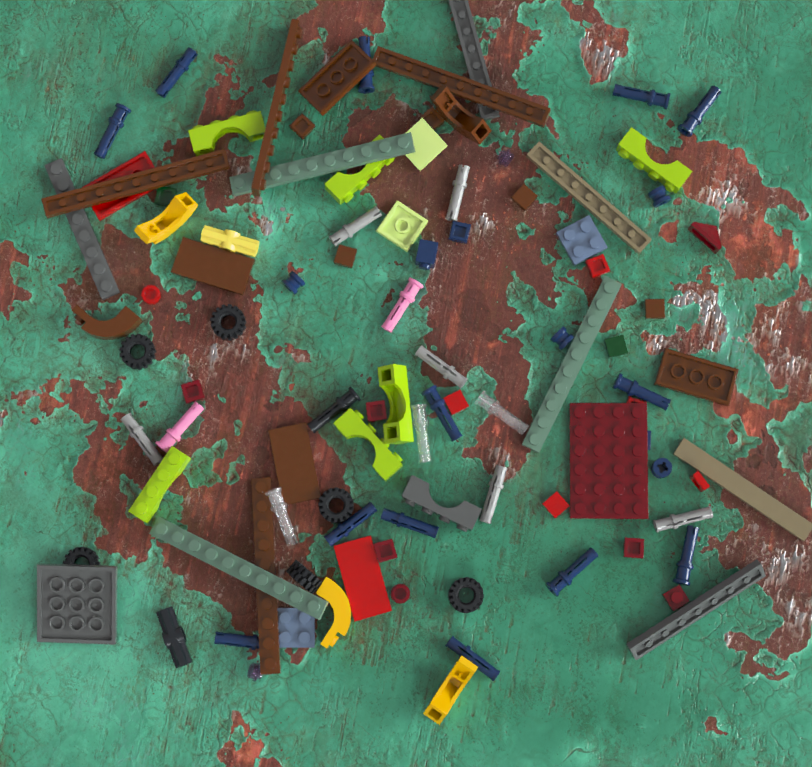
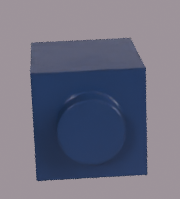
M420 239L415 265L419 266L418 268L423 270L434 269L438 242Z

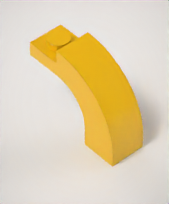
M187 192L176 195L161 214L148 222L137 225L134 232L146 244L151 242L157 244L182 226L196 210L198 204Z
M326 577L316 594L328 601L334 611L333 625L321 642L322 646L328 648L329 646L333 647L339 639L337 636L338 632L343 636L348 632L351 623V607L343 589Z
M461 656L423 714L440 725L465 685L476 672L478 666Z

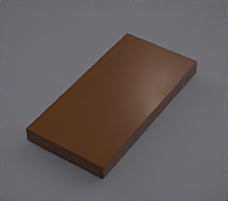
M351 40L298 92L324 116L377 64Z
M183 237L171 273L244 295L255 259Z
M664 348L654 385L729 406L739 369Z
M307 423L268 430L283 506L320 499L321 494Z

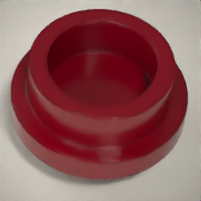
M397 584L391 590V598L396 603H405L410 597V590L404 584Z

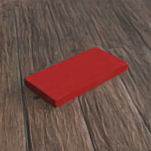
M146 151L83 187L152 169L155 166ZM153 190L91 206L99 221Z
M371 535L335 545L334 550L354 622L392 611Z

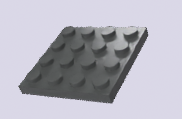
M39 563L37 565V642L115 645L117 643V566Z

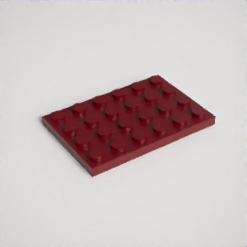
M570 403V519H649L647 403Z

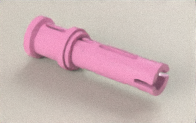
M409 277V282L404 290L400 291L399 300L381 326L390 333H392L408 305L415 301L414 297L418 291L424 287L411 277Z
M195 401L172 429H167V433L160 441H156L155 444L167 453L171 446L181 440L180 436L204 408Z

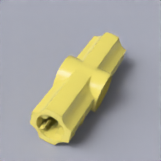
M206 225L202 230L200 239L203 243L251 257L256 256L260 243L258 240L241 236V234L228 229L223 231Z

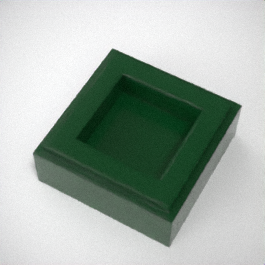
M166 186L157 188L154 204L167 207L174 196L177 195V189Z
M623 335L604 340L609 358L628 354Z

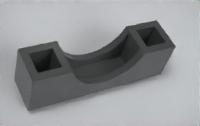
M413 475L402 494V498L405 499L404 503L412 507L416 504L422 507L421 511L428 515L435 513L440 516L439 520L447 524L451 521L457 524L456 528L466 533L467 530L472 531L482 510L465 500L453 508L439 506L431 498L429 483Z

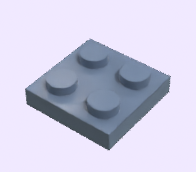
M590 215L556 232V236L574 266L608 248Z
M278 608L280 648H315V618L296 608Z

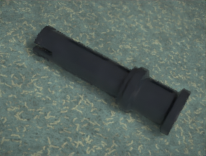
M351 386L341 397H336L335 403L311 422L307 423L314 434L339 413L347 411L348 407L361 400Z

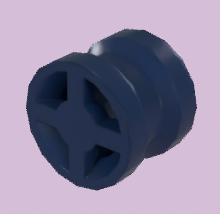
M664 185L655 188L647 194L653 200L654 208L660 207L671 200V197L665 192L666 188Z
M293 271L289 273L287 279L281 281L294 295L300 287L305 285V282Z
M563 326L550 340L553 343H557L558 348L563 350L573 340L574 336L568 334Z
M659 458L651 465V473L656 478H665L672 471V464L666 458Z

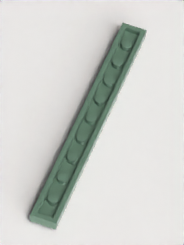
M409 132L272 166L269 173L265 174V189L414 153L416 151L412 134ZM255 171L229 177L234 197L252 193L251 187Z
M604 276L522 443L523 446L537 453L540 452L622 285L621 283Z
M159 516L149 533L318 620L321 619L329 603Z

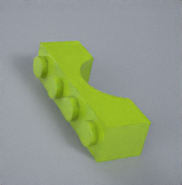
M253 110L243 116L234 115L229 117L228 120H215L209 125L194 126L188 132L193 151L196 156L214 152L217 141L228 133H239L245 136L249 142L263 139L265 125L261 111Z
M631 127L616 148L619 156L629 159L637 169L644 170L652 180H658L665 186L667 191L676 194L692 171L678 160L670 164L654 162L648 156L645 149L647 138Z
M379 134L373 141L384 138ZM395 157L366 164L356 174L348 175L337 172L324 184L325 189L340 205L344 202L347 203L353 198V193L357 190H362L367 185V181L371 177L375 178L381 172L380 169L384 165H390Z
M397 364L377 367L379 386L387 394L390 403V415L387 422L383 424L385 444L414 442L407 368L404 365Z
M349 408L333 424L347 440L359 437L368 440L373 445L376 456L372 467L386 482L403 467L401 463L402 458L396 452L391 453L388 449L390 445L385 444L383 438L379 439L375 435L377 431L370 423L366 425L362 421L364 417L357 409L353 411Z
M171 446L128 512L149 523L158 510L167 489L181 475L191 458Z

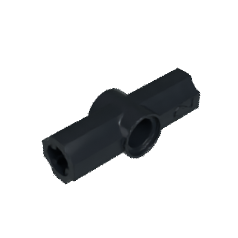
M173 607L156 612L163 631L164 643L167 649L170 650L175 667L179 668L192 663L186 645L187 639L184 630L178 623Z

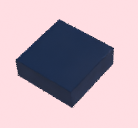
M452 221L449 240L467 244L471 224Z

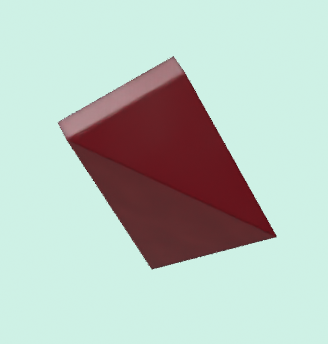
M693 222L689 226L688 230L714 254L721 249L717 226Z

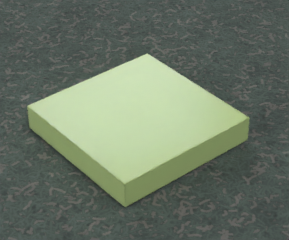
M423 118L406 132H411L416 151L406 154V156L420 171L448 146Z
M397 200L376 232L408 252L427 225L428 220Z

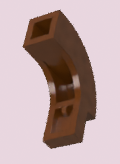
M441 85L430 98L435 104V110L439 115L469 140L481 144L492 131L483 118L467 111L455 99L447 86Z
M77 304L72 309L76 314L74 318L83 325L81 329L90 336L101 340L123 338L135 331L143 322L127 306L114 318L106 321L92 318Z

